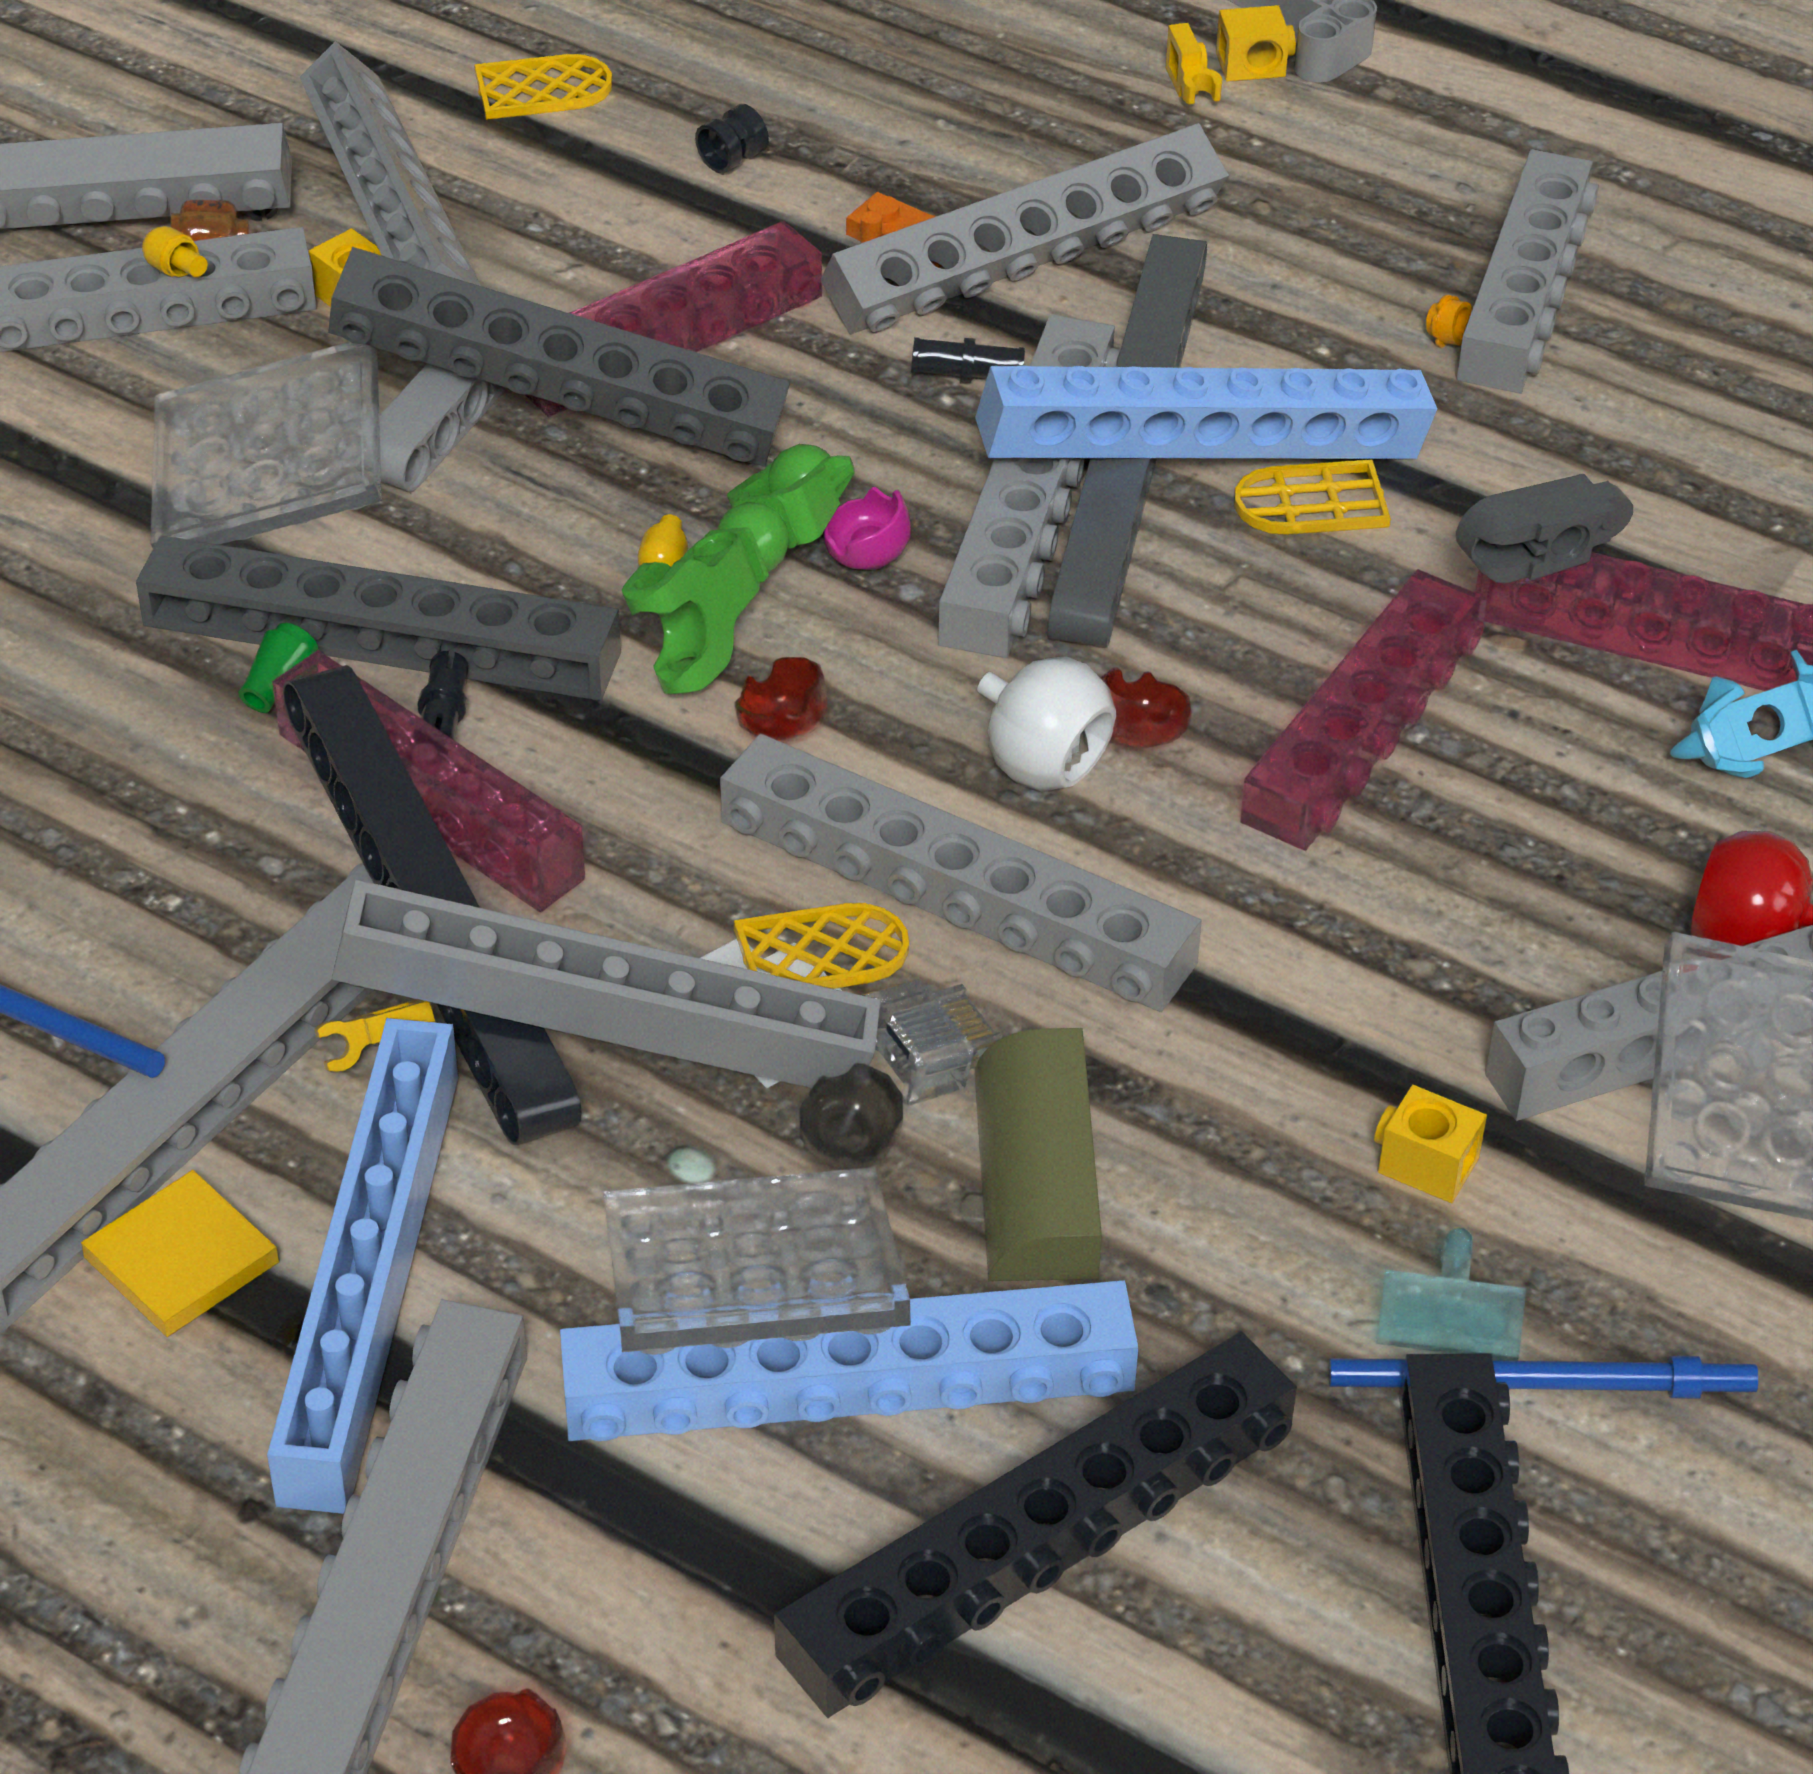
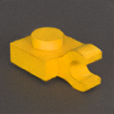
M1189 23L1168 25L1165 68L1178 96L1182 97L1190 105L1195 103V95H1198L1199 91H1206L1211 94L1214 101H1220L1222 77L1218 72L1207 69V52L1204 43L1197 42Z
M415 999L356 1016L355 1019L347 1021L330 1020L319 1024L314 1029L316 1037H327L338 1033L344 1038L346 1043L345 1051L340 1057L323 1062L325 1069L339 1072L352 1067L358 1061L361 1051L366 1045L380 1043L386 1018L435 1022L430 1002Z

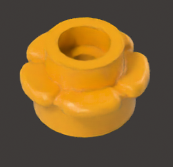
M1444 295L1438 303H1434L1430 307L1426 318V329L1429 335L1436 338V346L1443 348L1446 344L1462 345L1463 334L1473 309L1469 302L1460 301L1457 296Z

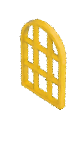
M1372 459L1261 468L1242 477L1235 487L1234 508L1239 517L1251 527L1270 534L1289 535L1390 527L1391 517L1384 498V490L1381 488ZM1367 472L1369 479L1333 481L1332 475ZM1323 476V480H1320L1319 483L1286 485L1284 478ZM1268 479H1275L1276 482L1271 486L1249 487L1256 482ZM1372 488L1375 497L1374 500L1340 502L1337 493L1342 490ZM1327 491L1329 500L1325 503L1292 505L1289 496H1292L1294 493ZM1279 495L1281 504L1273 507L1246 508L1241 497ZM1378 508L1380 516L1344 518L1343 515L1348 510ZM1333 512L1335 519L1296 521L1295 518L1300 514ZM1285 515L1287 522L1270 521L1261 517Z

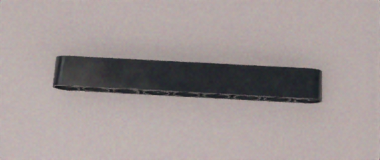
M345 665L285 681L283 685V700L291 726L373 883L480 908L353 669ZM437 1004L446 1024H453L454 1039L500 1128L512 1145H520L579 1125L582 1112L577 1090L545 1028Z

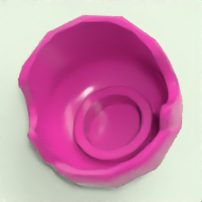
M872 487L864 499L850 500L837 508L823 534L828 552L838 563L852 569L875 570L881 569L900 556L911 538V521L907 506L898 489L892 493V498L885 495L877 487Z

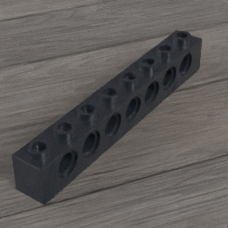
M1242 1331L774 1613L775 1656L827 1719L849 1705L859 1706L866 1703L880 1691L885 1682L911 1666L913 1668H920L927 1665L941 1653L946 1644L971 1629L977 1631L988 1627L1012 1603L1030 1592L1037 1594L1049 1589L1058 1581L1065 1570L1089 1555L1091 1557H1098L1105 1554L1115 1546L1123 1534L1146 1520L1156 1521L1161 1519L1175 1507L1179 1499L1203 1484L1205 1486H1212L1219 1483L1232 1471L1237 1463L1256 1451L1261 1450L1265 1452L1278 1446L1287 1437L1292 1428L1297 1386ZM1038 1523H1050L1052 1525H1042ZM988 1558L995 1561H981L978 1559ZM920 1595H933V1596H936V1597H934V1598H921V1597H918V1596H920ZM869 1631L877 1634L871 1636H863L856 1633Z
M1492 1353L1406 1354L1399 1402L1449 1773L1569 1774L1566 1756L1554 1755L1551 1735H1557L1559 1705L1556 1690L1544 1689L1541 1670L1547 1669L1549 1661L1548 1634L1544 1624H1534L1531 1607L1537 1606L1539 1596L1538 1571L1534 1561H1524L1522 1545L1527 1544L1529 1536V1516L1526 1501L1515 1500L1512 1484H1517L1519 1479V1452L1517 1442L1515 1440H1505L1503 1425H1508L1510 1418L1508 1385L1506 1382H1496ZM1480 1614L1491 1615V1616H1493V1617H1495V1618L1484 1617V1616H1482V1615H1480ZM1488 1677L1499 1678L1506 1683L1495 1682L1488 1679ZM1496 1743H1508L1517 1749L1503 1748Z

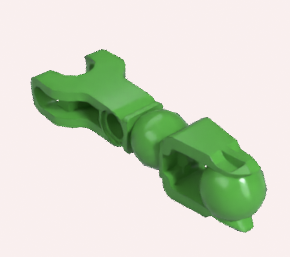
M800 443L781 451L763 471L753 474L727 493L732 508L721 517L717 530H710L703 539L695 543L672 567L666 563H643L627 580L622 588V593L631 615L633 616L639 612L657 613L661 618L664 631L663 648L653 668L665 694L700 691L712 683L727 667L733 651L734 625L737 617L760 589L759 584L769 577L768 572L775 569L783 561L787 548L810 543L822 535L840 505L838 498L842 495L855 473L850 456H830L826 450L820 447Z

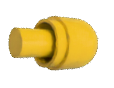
M156 227L148 232L143 240L142 252L145 260L153 268L168 276L183 277L190 274L193 277H200L207 270V260L199 255L198 247L189 236L172 227Z
M672 514L664 515L659 523L654 524L644 533L638 551L639 566L643 563L657 562L666 563L672 567L675 562L685 555L688 551V542L684 532L681 530L682 521L680 518Z

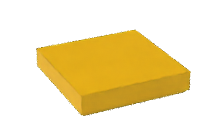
M194 1170L186 1173L81 1242L84 1258L166 1337H169L279 1263L277 1247Z

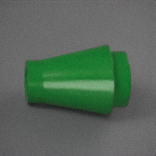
M280 623L275 629L267 630L264 633L246 681L238 692L241 700L255 711L268 713L274 704L283 697L285 681L304 677L316 667L315 656L319 648L314 638L304 629L291 623Z

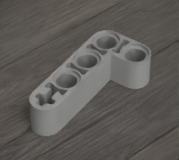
M1228 0L1241 8L1279 5L1286 25H1293L1295 37L1297 38L1294 70L1300 78L1306 81L1316 83L1331 81L1366 60L1372 54L1377 5L1373 0Z

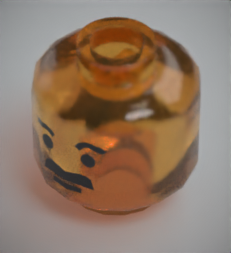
M187 200L182 204L180 213H171V227L189 236L193 241L249 234V220L238 219L237 209L231 201Z

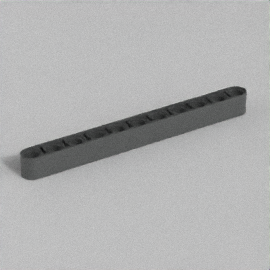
M1159 234L1152 235L1116 367L1181 368L1203 282L1207 257V241ZM1157 458L1090 459L1053 593L1048 623L1049 639L1101 647L1109 646Z

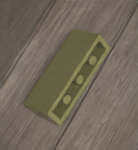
M1083 1028L1031 1029L1008 1035L984 1051L976 1064L974 1074L988 1282L1099 1279L1102 1232Z

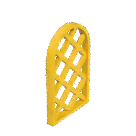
M562 54L474 64L479 88L478 93L482 100L486 120L582 109L603 101L612 91V72L608 66L597 58L582 54ZM584 66L596 71L590 75L580 71V69ZM551 68L563 72L556 79L544 74ZM515 72L528 76L522 82L509 78ZM482 76L492 81L485 86ZM571 76L584 80L577 87L565 83ZM536 80L549 84L541 91L529 87ZM500 84L513 88L505 95L494 91ZM592 84L601 87V89L594 93L585 91ZM556 88L569 92L562 99L549 95ZM521 92L533 96L526 103L514 99ZM487 96L497 100V102L489 106Z
M844 903L734 920V932L743 956V963L747 969L757 971L756 967L771 973L770 975L831 989L867 984L888 978L903 966L909 954L908 930L900 918L885 908L867 903ZM846 917H857V918H856L855 921H853V920H851V919H849V918H846ZM869 918L883 922L887 927L881 933L864 924ZM829 921L847 928L839 939H835L820 931ZM815 922V924L811 928L802 924ZM772 928L768 934L758 931ZM785 928L804 935L795 946L776 939ZM894 932H896L901 941L891 937ZM856 933L874 940L866 952L847 944ZM746 936L760 942L752 952L750 951ZM812 940L831 947L823 958L804 951ZM883 945L899 951L897 956L889 962L875 956ZM769 946L787 954L779 965L760 958ZM840 952L858 959L850 971L831 963ZM796 959L815 966L806 977L787 970ZM867 964H870L875 967L872 969L863 970ZM823 971L833 974L830 976L819 977Z

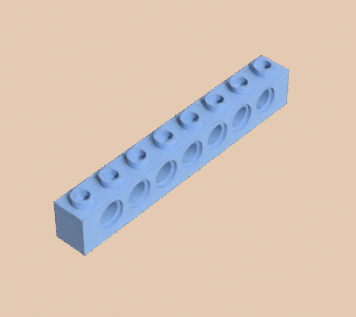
M1022 365L990 366L975 419L988 458L1417 459L1436 414L1437 407L1421 370L1350 368L1269 369L1243 367L1161 368L1135 366L1053 367Z
M1125 1280L560 1329L568 1441L587 1439L608 1441L620 1436L654 1433L677 1435L690 1430L733 1426L737 1428H753L761 1424L801 1420L822 1422L835 1417L868 1414L891 1416L913 1410L947 1407L951 1409H966L974 1405L1015 1401L1036 1403L1049 1398L1083 1395L1105 1397L1116 1392L1135 1391L1138 1343Z

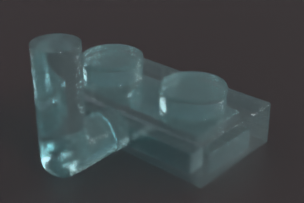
M1453 1228L1447 1233L1440 1252L1442 1262L1441 1277L1385 1270L1376 1344L1448 1354L1492 1353L1493 1360L1518 1361L1526 1288L1469 1281L1473 1237L1465 1228Z

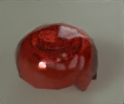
M782 657L773 662L771 674L767 679L756 681L749 675L745 680L741 696L734 702L739 726L750 736L756 738L761 733L784 744L811 734L821 725L827 713L828 702L822 668L820 664L805 657Z
M1118 667L1110 669L1100 677L1109 687L1116 709L1112 737L1118 743L1139 748L1165 745L1179 739L1189 727L1192 716L1190 697L1178 686L1157 681L1149 671L1144 672L1137 681L1126 682L1123 679L1122 671Z
M526 1688L515 1693H493L468 1706L452 1730L450 1764L455 1774H560L563 1770L567 1752L564 1726L556 1708H552L532 1689Z

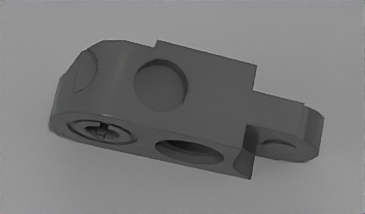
M1579 474L1494 494L1478 501L1461 518L1456 530V542L1482 574L1487 575L1488 578L1496 583H1511L1526 577L1531 581L1589 562L1594 546L1609 542L1612 537L1616 536L1627 526L1633 515V504L1618 486L1611 484L1609 481L1593 484L1585 474Z

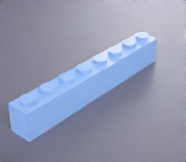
M386 1018L267 1453L276 1507L344 1514L346 1505L353 1495L458 1081L453 1024Z

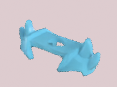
M1797 650L1791 651L1797 681L1735 702L1732 701L1745 694L1741 686L1731 680L1717 676L1712 677L1705 700L1699 710L1700 714L1691 724V733L1671 749V756L1683 760L1701 759L1705 765L1711 768L1720 769V771L1733 776L1749 778L1761 773L1764 769V761L1752 760L1813 740V665H1808ZM1760 706L1772 708L1780 719L1779 733L1772 740H1765L1757 734L1751 735L1747 722L1752 721L1754 712Z

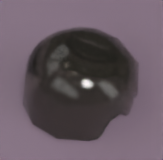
M863 1063L853 1064L849 1071L839 1076H821L810 1089L809 1095L804 1099L799 1108L800 1139L818 1162L842 1170L857 1171L881 1162L897 1142L902 1130V1093L888 1074Z

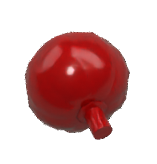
M1742 830L1717 841L1710 853L1701 880L1691 922V936L1705 956L1709 957L1813 925V904L1810 903L1813 877L1809 860L1793 841L1772 831Z

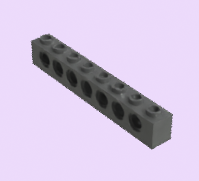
M352 247L331 299L328 333L343 337L352 343L373 346L398 354L407 360L422 361L451 370L463 377H474L509 388L518 394L536 396L562 404L574 411H585L617 421L626 427L647 430L672 438L682 444L696 445L725 454L737 461H748L764 467L782 416L791 382Z
M160 535L136 580L143 626L260 645L267 630L275 629L280 623H291L304 629L314 638L319 648L318 655L430 673V661L435 654L449 651L446 667L451 669L456 652L465 657L468 662L469 671L466 679L599 701L603 699L621 654L618 608Z

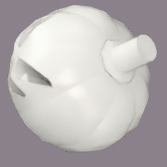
M1066 656L1033 661L1019 671L1010 683L994 673L988 672L983 676L977 688L979 694L996 704L992 710L987 731L990 738L989 747L996 765L1017 784L1040 792L1071 787L1077 784L1096 765L1104 753L1115 728L1116 709L1109 687L1087 664ZM1082 733L1089 751L1081 754L1080 763L1071 765L1070 771H1064L1065 764L1072 762V754L1079 752L1080 734Z

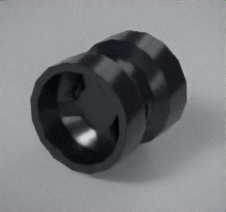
M739 104L725 112L722 120L712 119L697 128L695 143L698 153L705 164L713 171L724 174L739 165L742 157L751 158L765 150L769 143V134L766 124L759 113L747 104Z

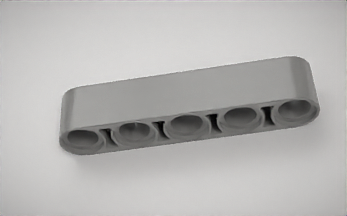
M427 363L361 436L354 456L356 472L359 475L408 492L416 490L507 388L474 377H463L451 370Z

